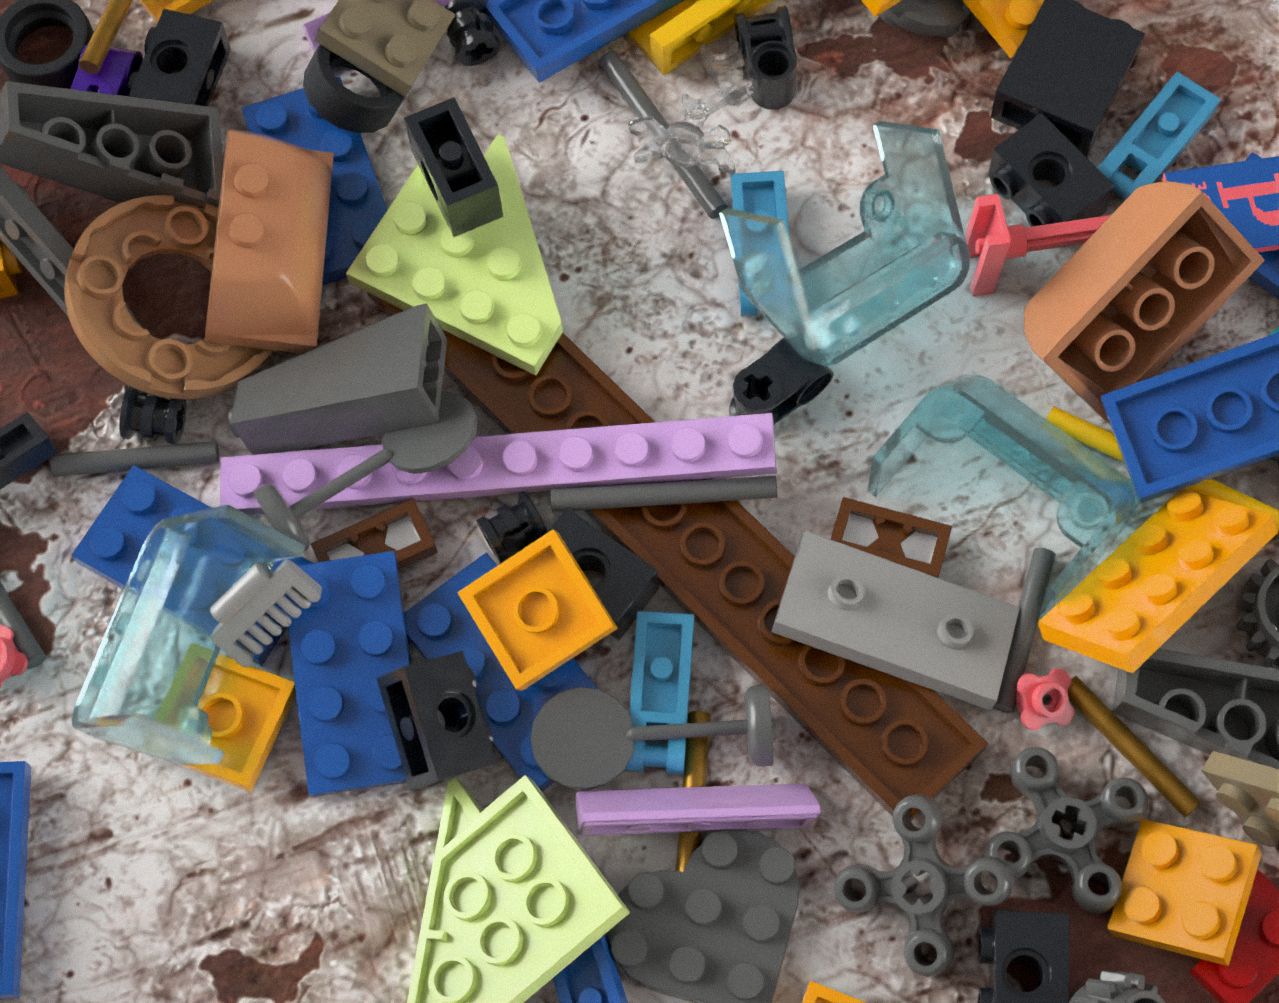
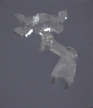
M732 36L726 38L727 51L723 54L712 53L707 44L700 46L702 67L718 88L699 99H693L688 94H683L681 98L682 110L685 116L683 122H675L667 130L652 116L638 118L628 123L629 132L632 135L642 139L650 136L652 139L634 154L635 163L647 162L654 156L658 159L666 158L672 164L680 167H692L700 162L705 165L717 164L719 171L729 175L736 173L732 157L724 147L732 141L731 133L728 129L718 125L705 133L702 131L704 122L709 115L729 104L739 107L753 96L752 82H744L747 79L746 67L739 49V43Z

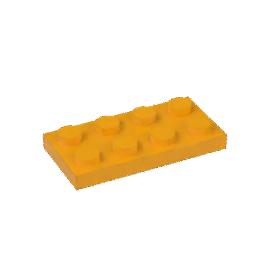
M1180 489L1038 621L1043 640L1134 673L1278 533L1274 516L1187 489Z

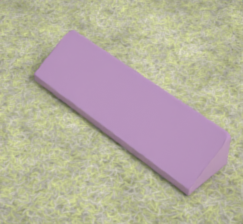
M805 784L579 791L576 794L577 834H581V836L729 831L732 829L808 828L821 814L820 804L810 788Z

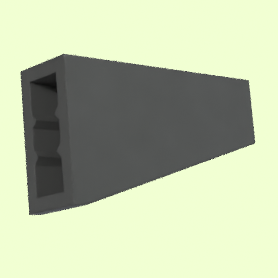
M426 303L414 306L238 381L234 405L229 409L231 430L237 438H241L252 455L288 452L436 424L439 422L447 338Z

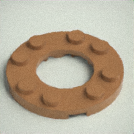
M170 195L135 198L122 202L99 215L85 229L76 243L67 267L64 285L65 305L72 328L83 347L101 367L133 388L149 394L173 399H200L220 395L236 388L238 381L256 374L266 363L273 351L204 342V340L194 344H183L174 339L160 340L150 336L147 329L143 330L137 325L125 306L123 281L126 273L141 259L156 254H179L200 262L212 272L218 217L217 207L206 203L204 208L176 202L174 201V196Z

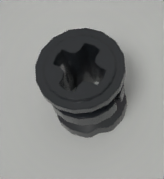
M453 0L444 6L456 14L447 29V36L451 45L455 47L457 60L464 66L482 64L496 56L500 50V41L493 34V24L489 16L486 15L485 6L487 4L485 0Z
M129 386L125 392L120 411V436L122 439L129 440L134 433H141L144 440L156 441L160 436L165 437L166 442L169 444H177L181 439L185 426L186 399H165L164 397L149 393L147 396L141 395L140 390Z
M524 491L518 493V503L509 508L507 504H504L496 509L498 515L490 519L483 516L476 520L485 540L500 564L508 559L509 552L516 548L518 551H521L529 545V541L536 537L540 538L547 533V528L541 516Z

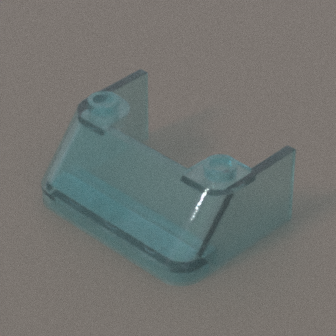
M879 121L873 125L885 175L871 182L862 194L859 210L864 232L800 270L797 269L784 220L730 208L719 213L743 294L804 360L823 366L836 365L953 292L964 282L969 271L970 257L938 129Z
M967 375L930 391L872 457L867 491L874 497H877L927 437L941 443H955L968 436L1058 501L1059 506L1056 513L1058 527L1069 540L1081 549L1049 587L1040 610L1039 619L1041 620L1086 577L1129 524L1138 507L1139 499L1132 481L991 379L981 375Z
M230 505L166 518L158 522L143 543L77 699L71 720L73 728L94 738L180 765L221 763L224 752L208 745L212 735V729L208 726V713L197 707L220 651V648L211 641L213 630L220 622L212 616L210 607L257 562L265 564L273 572L274 569L272 568L275 561L302 557L306 546Z

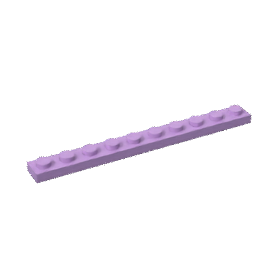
M772 413L475 437L468 449L449 465L433 472L413 474L400 471L389 462L312 510L403 503L414 498L415 502L518 494L522 491L524 493L547 492L551 489L777 474ZM381 444L221 457L220 511L226 516L265 514L253 490L266 483L276 485L291 506L383 450V446Z

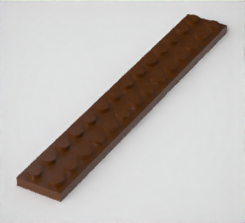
M367 292L368 296L389 317L404 311ZM442 329L447 338L444 372L507 434L655 422L564 333L561 334L537 375H534ZM737 500L584 510L613 540L658 570L659 585L688 614H694V620L759 685H767L769 694L892 817L896 805L907 796L922 794L935 799L986 750L988 742L934 690L771 632L795 556ZM912 809L910 814L911 821L921 812L920 809Z

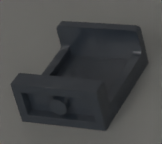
M1044 0L996 89L990 118L1019 130L1042 113L1087 158L1095 143L1099 126L1130 68L1134 67L1138 59L1145 33L1134 29L1125 21L1110 19L1088 10L1074 0Z

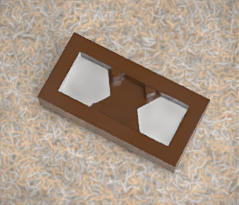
M843 497L831 540L939 578L952 526Z
M414 498L311 543L318 562L394 551L397 555L398 570L438 553L435 542Z

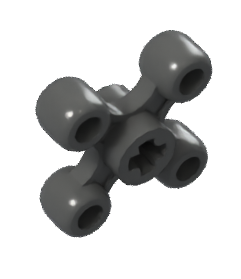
M1040 747L1024 749L1013 761L1010 777L1012 784L1018 792L1028 796L1033 802L1037 812L1036 822L1027 831L1019 833L1005 831L993 836L984 849L983 858L988 856L999 858L998 852L1002 850L1012 852L1017 862L1008 865L1013 871L1015 881L1025 875L1029 866L1039 859L1049 858L1053 861L1061 862L1071 873L1073 880L1072 894L1078 906L1088 913L1100 914L1107 912L1118 902L1122 894V882L1118 873L1112 867L1104 864L1097 856L1095 838L1105 828L1113 826L1127 828L1139 822L1148 808L1146 790L1136 780L1121 777L1109 782L1104 787L1102 793L1093 800L1084 802L1079 798L1069 797L1061 789L1058 780L1059 766L1053 754ZM1033 766L1039 768L1044 777L1033 778L1027 773L1026 767ZM1115 797L1126 798L1132 808H1121L1116 803ZM1060 820H1067L1072 823L1071 833L1073 836L1070 840L1059 836L1060 827L1058 824ZM988 872L991 877H993V878H995V879L997 880V878L995 877L994 874H992L991 872ZM1096 881L1102 884L1106 895L1099 896L1092 893L1088 882Z
M914 794L902 799L893 811V825L904 844V857L899 866L887 872L876 870L866 864L848 866L836 877L833 891L841 907L849 912L860 913L868 911L883 902L895 903L908 914L911 923L910 936L904 946L906 963L918 975L931 977L941 974L950 966L954 959L955 948L953 941L945 932L943 925V913L947 905L959 898L971 899L983 906L998 905L1010 896L1014 889L1015 878L1009 865L997 857L988 856L980 858L970 866L962 868L951 866L944 861L938 854L936 847L937 834L943 822L941 807L936 800L928 795ZM913 808L920 809L925 815V825L922 829L915 827L911 822L910 814ZM983 871L991 872L997 878L998 886L996 891H989L982 885L981 875ZM927 872L933 878L929 884V889L934 896L928 893L920 897L914 891L919 882L913 874L919 876ZM854 878L861 880L865 884L866 894L864 898L858 897L853 892L852 882ZM923 942H929L936 948V961L925 958L921 950Z

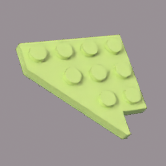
M497 134L484 157L498 184L504 217L453 237L417 164L346 272L350 284L404 311L427 303L441 329L521 369L537 375L563 333V327L504 136Z
M524 775L484 810L463 782L456 777L448 782L407 1003H524L630 913L542 791L528 776Z

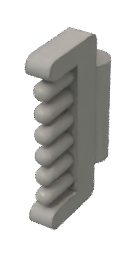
M291 560L283 561L273 572L265 564L257 562L210 607L212 616L220 622L213 630L211 641L241 666L249 667L252 664L254 654L262 653L263 646L246 631L262 644L270 645L273 640L272 636L255 622H258L273 636H279L282 633L281 626L267 616L265 612L283 627H288L292 623L291 618L278 608L275 603L293 618H298L301 615V609L284 594L300 607L307 609L310 607L311 602L320 600L322 587Z

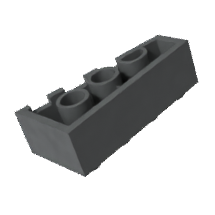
M6 81L0 92V164L119 203L145 196L170 195L174 196V201L202 208L207 203L219 208L223 171L219 108Z
M1158 649L1134 673L1118 668L1113 713L1208 755L1215 751L1279 769V669L1165 649Z

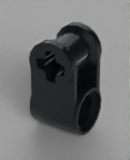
M787 6L777 7L775 13L745 17L743 12L734 14L738 53L740 59L743 60L752 100L758 106L765 109L786 107L792 102L796 93L797 56L794 49L792 27ZM770 74H776V75H779V76H768V75H770Z
M797 333L789 334L778 341L766 354L736 375L732 387L733 398L729 406L730 416L772 413L775 425L798 407L806 405L815 399L831 382L834 373Z

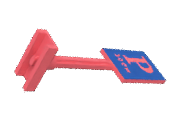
M1279 156L1166 172L1163 174V181L1190 184L1201 190L1257 252L1279 249ZM999 194L977 197L961 247L963 259L979 256L978 265L970 286L972 296L994 293L1005 259L1025 257L1027 252L1084 244L1111 215L1026 228L1021 224L1007 226Z

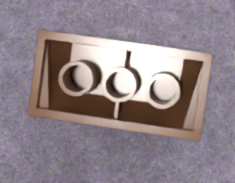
M228 129L204 342L304 354L316 349L334 153L305 149L267 135Z
M1171 181L1143 185L1137 188L1028 302L1024 308V333L1033 352L1097 415L1109 423L1101 403V395L1152 378L1265 260L1201 190L1190 184Z

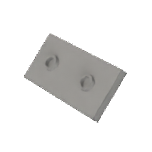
M805 530L800 540L771 632L991 711L997 702L1020 607Z

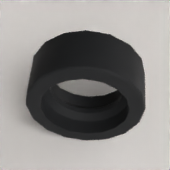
M18 0L10 5L0 16V64L11 82L71 89L78 70L81 52L84 46L89 43L94 31L85 13L72 0ZM55 25L68 27L74 32L73 45L63 56L53 62L36 65L24 63L17 57V51L27 35L39 28Z
M321 44L317 47L304 71L303 88L310 105L322 118L334 126L354 133H374L386 127L405 98ZM331 67H346L360 72L378 88L381 97L369 98L352 92L343 86L333 75Z

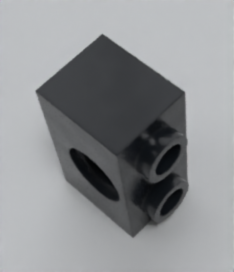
M163 9L157 26L151 27L146 35L144 45L145 56L140 69L134 70L130 75L127 96L209 107L231 51L223 23ZM176 69H182L177 73L169 74Z
M455 97L404 117L411 151L453 237L504 217L498 184Z
M1042 113L993 149L988 172L991 184L996 192L1004 199H1011L1026 214L1027 221L1031 227L1100 217L1107 211L1115 186ZM1048 180L1054 183L1056 186L1045 187L1040 185L1037 181Z
M566 508L547 533L554 529L560 534L583 572L593 570L604 576L599 584L593 586V589L618 627L610 635L619 641L636 620L637 611H643L659 590L658 570Z
M463 651L407 665L376 678L410 790L497 763L493 752V736L490 728L484 722L476 696V680L473 672L467 666ZM437 710H439L444 717L445 729L441 726L438 720Z
M995 910L989 921V927H980L978 961L979 964H989L988 988L979 987L977 1003H1069V914ZM1015 964H1022L1032 969L1037 977V989L1030 992H1022L1015 989L1008 981L1007 968Z

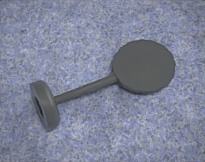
M443 391L441 394L438 423L384 433L382 439L383 450L293 505H289L281 491L272 483L261 485L253 490V493L273 528L292 556L296 558L304 553L310 545L309 537L298 519L300 516L389 462L398 470L413 474L433 472L451 464L468 449L476 437L479 420L475 408L461 394Z
M755 685L747 689L744 694V720L633 727L630 714L618 699L600 689L578 687L563 691L547 701L533 721L530 742L535 762L547 778L569 789L587 791L606 786L623 773L633 756L635 741L745 734L749 761L758 767L773 766V731L769 690L767 685Z

